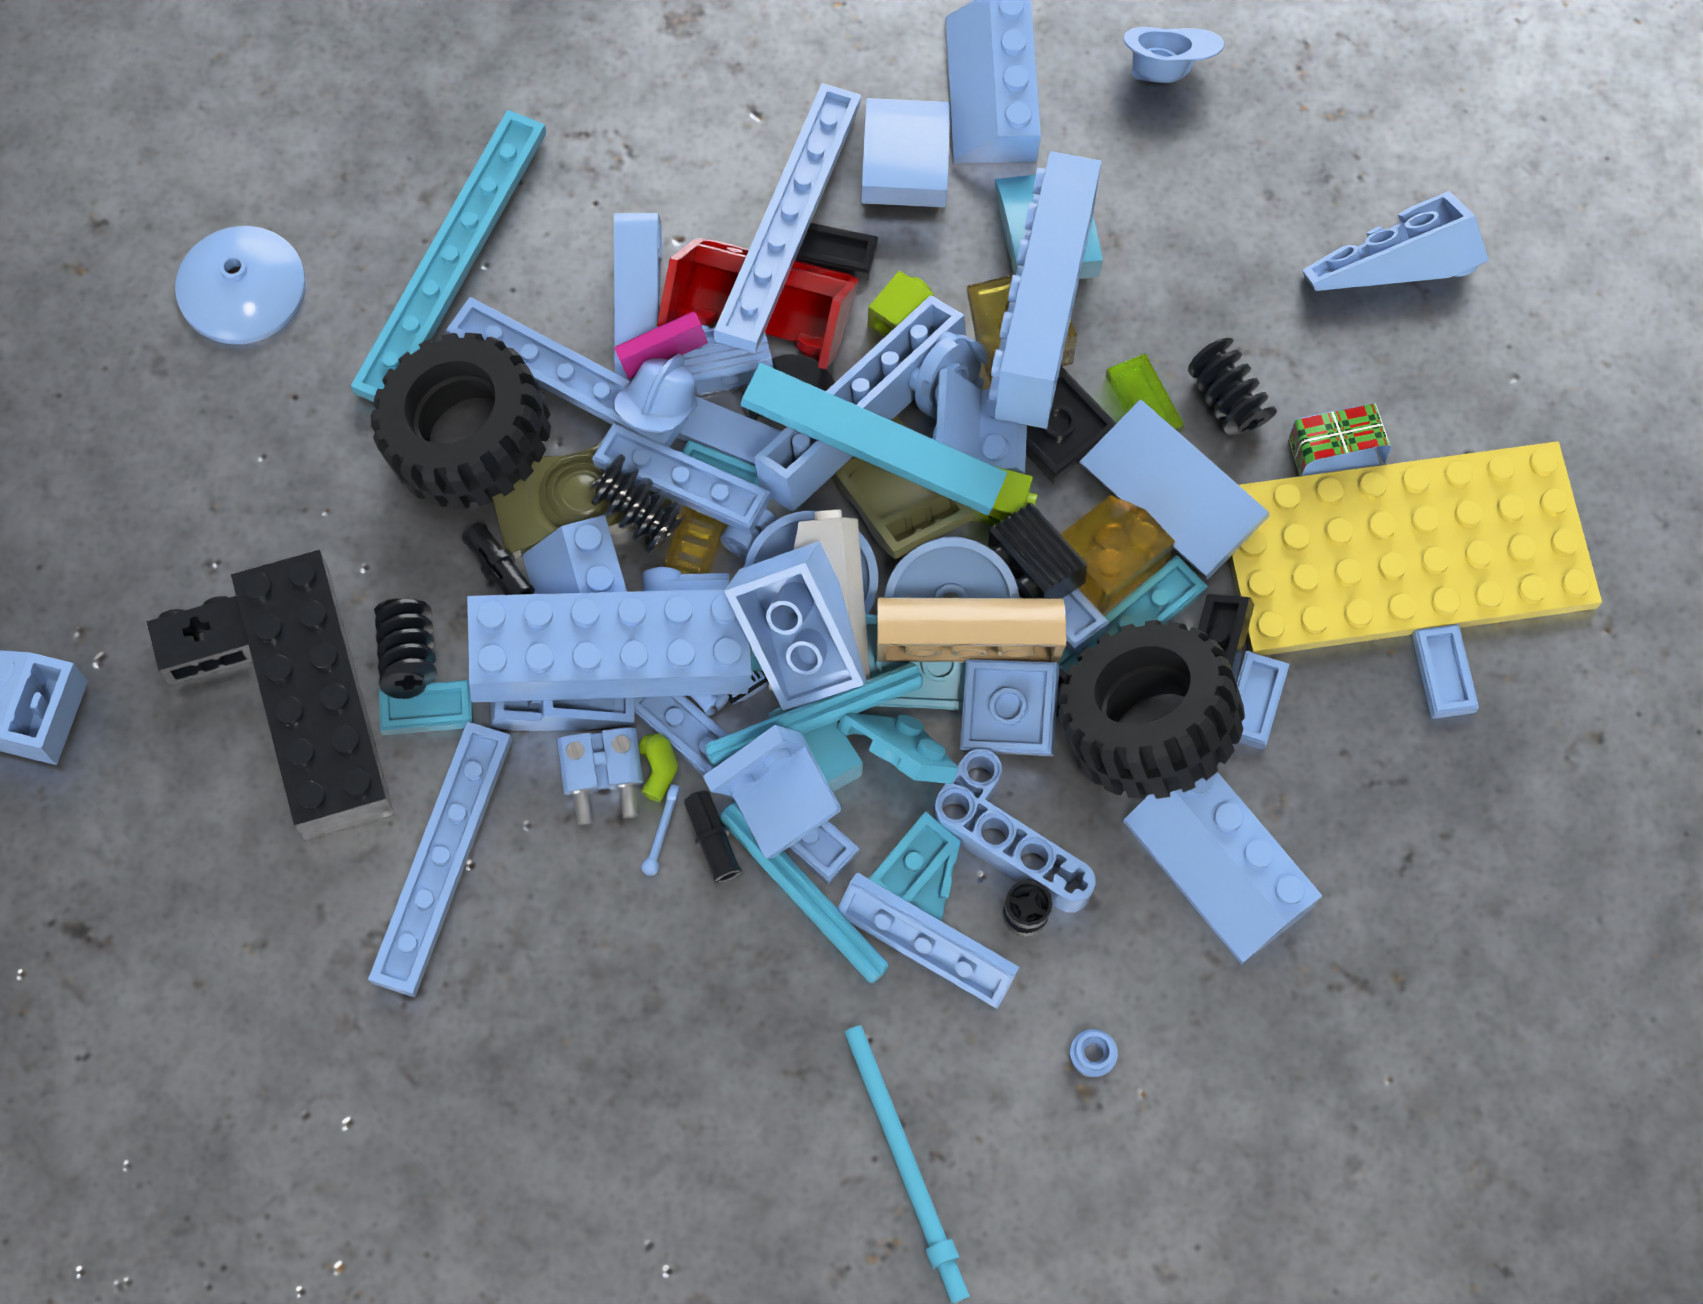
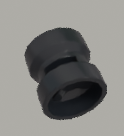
M1033 880L1019 881L1013 885L1007 893L1002 912L1007 928L1016 935L1024 937L1033 936L1042 931L1047 924L1053 903L1050 892L1044 885Z

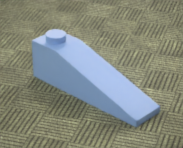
M1448 191L1399 213L1400 222L1388 229L1377 226L1368 231L1365 243L1358 247L1355 245L1343 246L1302 271L1305 279L1313 289L1320 291L1444 279L1452 276L1461 277L1474 272L1477 266L1489 260L1475 215Z

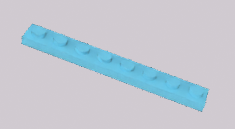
M507 109L351 384L353 394L373 402L377 389H384L385 387L382 379L390 368L395 370L400 365L398 359L407 351L413 354L420 349L418 344L433 338L547 134L545 124Z

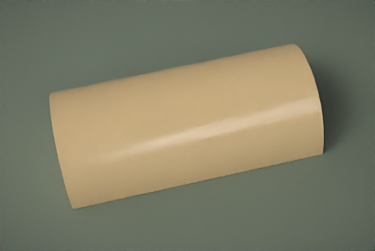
M877 598V662H966V659L1059 663L1066 647V616L1063 599Z

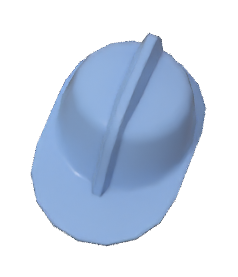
M1138 27L1127 31L1123 39L1126 46L1133 51V77L1137 80L1155 83H1172L1182 79L1190 72L1195 61L1214 57L1223 51L1224 41L1221 36L1211 31L1192 28L1160 29Z
M678 353L670 360L651 358L642 363L634 379L617 394L614 400L615 412L622 421L633 428L656 433L672 431L684 422L698 405L694 396L695 378L693 373L684 367V356Z

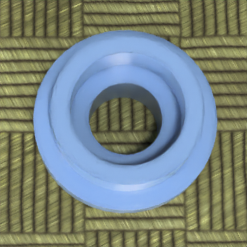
M1085 1030L1079 1033L1071 1044L1070 1060L1072 1065L1084 1076L1092 1078L1104 1076L1112 1070L1117 1061L1118 1050L1116 1043L1109 1034L1102 1030ZM1090 1046L1097 1047L1102 1054L1101 1060L1097 1062L1089 1061L1085 1056V1049Z

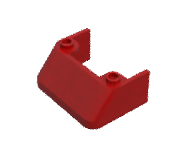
M697 238L670 257L657 327L691 312H696L701 325H712L715 321L718 322L749 249L716 240ZM795 260L765 330L766 334L796 342L795 347L802 351V355L818 361V368L827 369L838 354L856 296L859 279L847 273Z

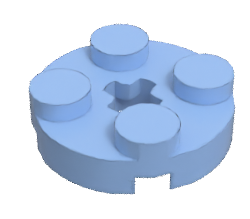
M949 331L942 333L937 338L935 346L928 353L922 365L913 370L909 379V387L915 391V401L921 412L937 420L938 405L935 398V390L939 384L940 369L950 368L982 390L985 379L980 377L979 373L981 363L987 366L988 358L986 350L979 342L965 335H955Z

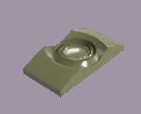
M898 416L891 420L906 427ZM855 456L831 477L841 495L849 500L859 512L874 540L894 559L903 556L927 541L938 538L974 520L973 511L969 507Z
M601 443L573 454L543 456L539 463L533 462L531 467L534 472L525 482L520 479L513 485L514 491L505 497L502 493L492 497L504 547L510 550L515 558L522 557L525 552L561 526L605 515L609 501L605 500L594 506L591 501L596 490L594 488L589 489L604 471L594 466L592 460ZM650 491V492H649V495L651 496V495L654 494L655 492ZM665 497L662 507L664 508L675 501ZM679 511L677 513L676 519L680 518ZM618 512L610 517H606L611 535L636 529V525L633 523L621 530L618 526L623 513Z

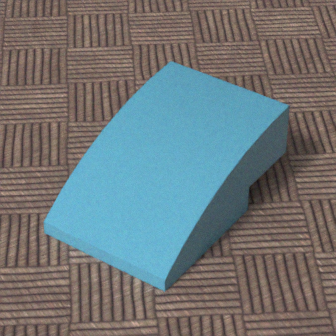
M1036 174L995 179L1007 257H1010L1013 275H1016L1018 265L1016 264L1020 242L1025 237V222L1029 203L1033 202V187ZM1092 217L1079 279L1100 276L1103 258L1094 217Z

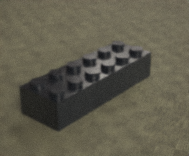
M316 550L231 574L294 826L299 834L306 841L395 815L330 570L321 551Z

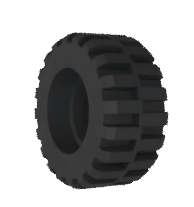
M469 332L465 333L464 338H459L457 333L441 335L442 340L433 343L429 339L418 344L420 349L413 354L407 351L398 359L400 365L395 370L391 368L382 379L385 387L384 389H377L373 400V405L377 410H373L371 413V427L375 432L373 439L378 450L401 483L419 499H427L431 505L446 507L449 502L454 509L470 508L471 502H477L479 506L492 503V497L500 493L505 497L515 490L513 485L521 479L525 482L534 472L531 465L534 461L539 463L546 451L542 441L547 442L550 438L551 425L548 419L551 414L548 403L522 357L513 348L506 347L504 342L499 339L487 337L485 340L482 334ZM474 398H486L495 401L489 418L480 429L469 437L447 444L429 442L435 423L452 406Z
M1158 620L1145 621V625L1135 627L1132 623L1120 627L1121 632L1112 636L1106 633L1097 639L1095 647L1092 649L1087 647L1078 656L1079 664L1077 666L1071 665L1064 678L1065 684L1062 685L1059 692L1058 702L1060 709L1058 713L1060 722L1080 768L1084 769L1087 777L1095 784L1103 785L1106 791L1116 795H1122L1126 791L1128 798L1145 799L1146 795L1154 794L1156 799L1170 797V792L1182 789L1184 793L1195 788V782L1201 778H1204L1206 781L1218 772L1217 765L1220 762L1225 764L1234 753L1233 744H1238L1244 729L1242 721L1245 718L1244 705L1229 660L1226 658L1223 649L1216 641L1209 639L1208 634L1193 627L1188 631L1185 624L1169 621L1168 625H1162L1161 621ZM1166 694L1185 697L1171 713L1153 722L1136 725L1119 723L1120 718L1125 712L1144 699Z

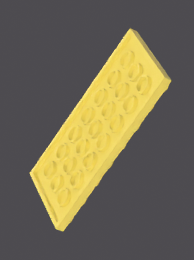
M1559 441L1239 485L1262 505L1270 515L1229 557L1236 595L1250 597L1254 603L1246 637L1249 652L1264 656L1412 635L1415 630L1455 624H1459V627L1463 628L1597 609L1602 603Z

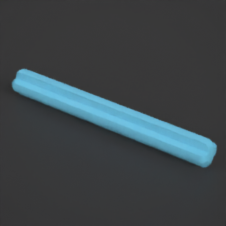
M915 663L904 665L867 680L863 686L810 702L711 741L705 745L706 755L712 767L715 768L774 725L796 730L804 735L839 721L842 715L848 713L857 714L920 689L923 686L922 675Z
M736 802L725 808L720 815V820L724 826L729 827L731 834L868 982L873 983L880 979L888 970L886 960L784 851L772 859L763 856Z

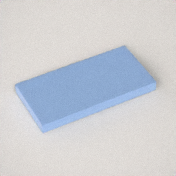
M1141 399L1079 461L1087 472L1207 580L1270 517L1269 512Z

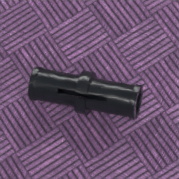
M476 523L463 533L462 542L468 546L482 565V574L486 579H493L504 595L534 594V587L514 564L515 556L510 550L501 547L485 523Z

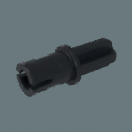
M707 790L690 794L685 799L684 804L697 834L695 844L697 847H702L712 871L714 882L721 883L737 877L742 873V870L737 863L727 837L730 834L729 827H723L710 793Z

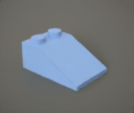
M820 541L738 570L724 590V593L783 711L865 685L867 680L840 582Z

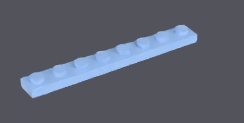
M821 84L715 327V342L756 354L859 110L860 94Z

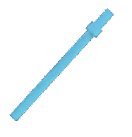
M859 1025L850 1028L844 1032L929 1245V1248L925 1251L932 1269L938 1268L951 1303L956 1304L970 1298V1295L956 1263V1260L960 1257L953 1239L947 1240L863 1027Z

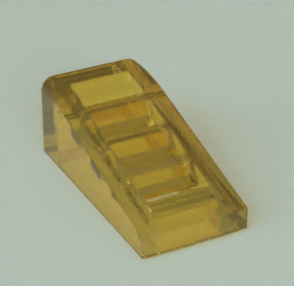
M683 506L680 518L684 515L686 517L676 528L664 567L677 569L682 574H710L721 545L720 537L728 525ZM693 519L714 525L713 530L692 524ZM689 536L708 542L706 548L685 540ZM683 552L702 558L701 565L680 559V553Z

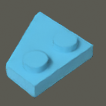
M848 713L842 715L837 726L838 730L846 736L859 734L866 735L872 739L869 751L881 759L892 763L898 770L913 780L952 784L959 769L945 753V748L927 734L919 720L911 716L899 715L898 718Z

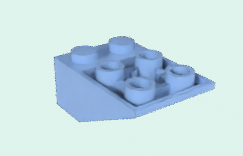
M0 650L1 752L49 764H58L88 680L74 663L30 652Z

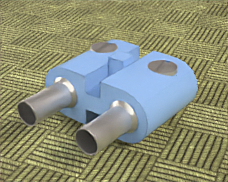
M636 728L604 730L602 733L596 734L589 732L557 739L563 792L565 795H573L577 825L593 823L589 793L599 792V790L619 789L623 818L639 816L635 786L643 784L644 779Z

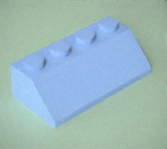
M973 0L945 18L953 164L1037 162L1041 132L1031 0Z
M1218 772L1207 781L1204 778L1196 781L1195 788L1184 793L1182 789L1170 792V797L1156 799L1154 794L1148 795L1123 820L1125 825L1241 965L1309 913L1322 897L1321 893Z

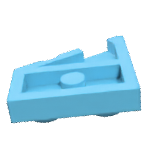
M925 811L869 877V880L942 921L946 899L949 898L952 871L957 861L961 841Z

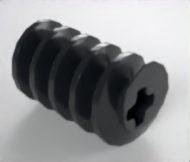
M1223 338L1203 348L1190 362L1188 372L1192 378L1197 379L1196 385L1199 390L1206 393L1205 400L1209 406L1215 407L1214 415L1216 418L1224 421L1222 428L1226 434L1237 435L1250 432L1262 426L1276 415L1277 409L1275 406L1261 409L1260 406L1267 401L1269 396L1266 392L1252 394L1260 384L1257 377L1243 380L1250 372L1251 367L1248 363L1235 367L1234 364L1241 359L1243 354L1239 349L1226 352L1234 340L1232 338Z
M620 454L590 486L589 489L594 488L596 490L591 503L595 506L608 500L609 504L605 516L610 517L618 512L623 513L618 527L622 530L634 523L636 529L632 539L637 541L648 535L650 540L645 551L650 553L659 548L669 538L686 515L676 519L680 508L677 502H673L664 508L662 507L666 497V492L663 490L651 496L649 495L653 484L650 478L636 484L635 481L639 473V469L636 466L622 472L621 469L625 462V456Z
M395 598L385 600L374 608L377 631L376 641L378 645L377 656L379 660L378 671L380 675L379 686L381 691L390 697L410 699L423 693L426 685L437 677L436 665H434L436 655L433 650L435 641L432 635L434 628L430 620L432 609L426 602L417 599Z

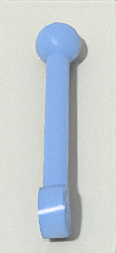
M671 784L669 787L666 804L649 857L641 864L642 872L648 876H653L659 871L657 859L681 786Z

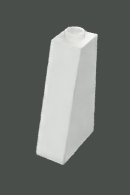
M841 510L814 512L815 520L798 523L794 550L818 541L821 542L840 582L866 680H869L870 668L858 519L843 518Z

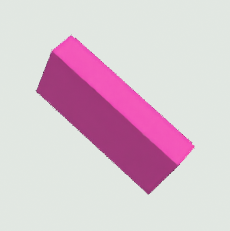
M691 312L617 345L614 349L628 379L635 377L645 360L651 358L670 360L678 353L684 355L708 344L696 312Z

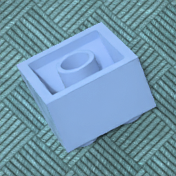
M605 515L561 526L522 555L529 582L535 589L534 594L627 592Z

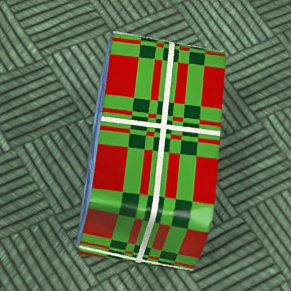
M1376 403L1295 419L1288 439L1299 476L1380 466L1375 447L1384 465L1392 449Z

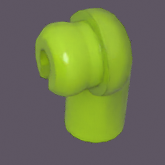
M660 733L646 734L639 742L640 754H643L648 759L652 771L641 790V794L654 802L661 803L678 771V762L669 739Z

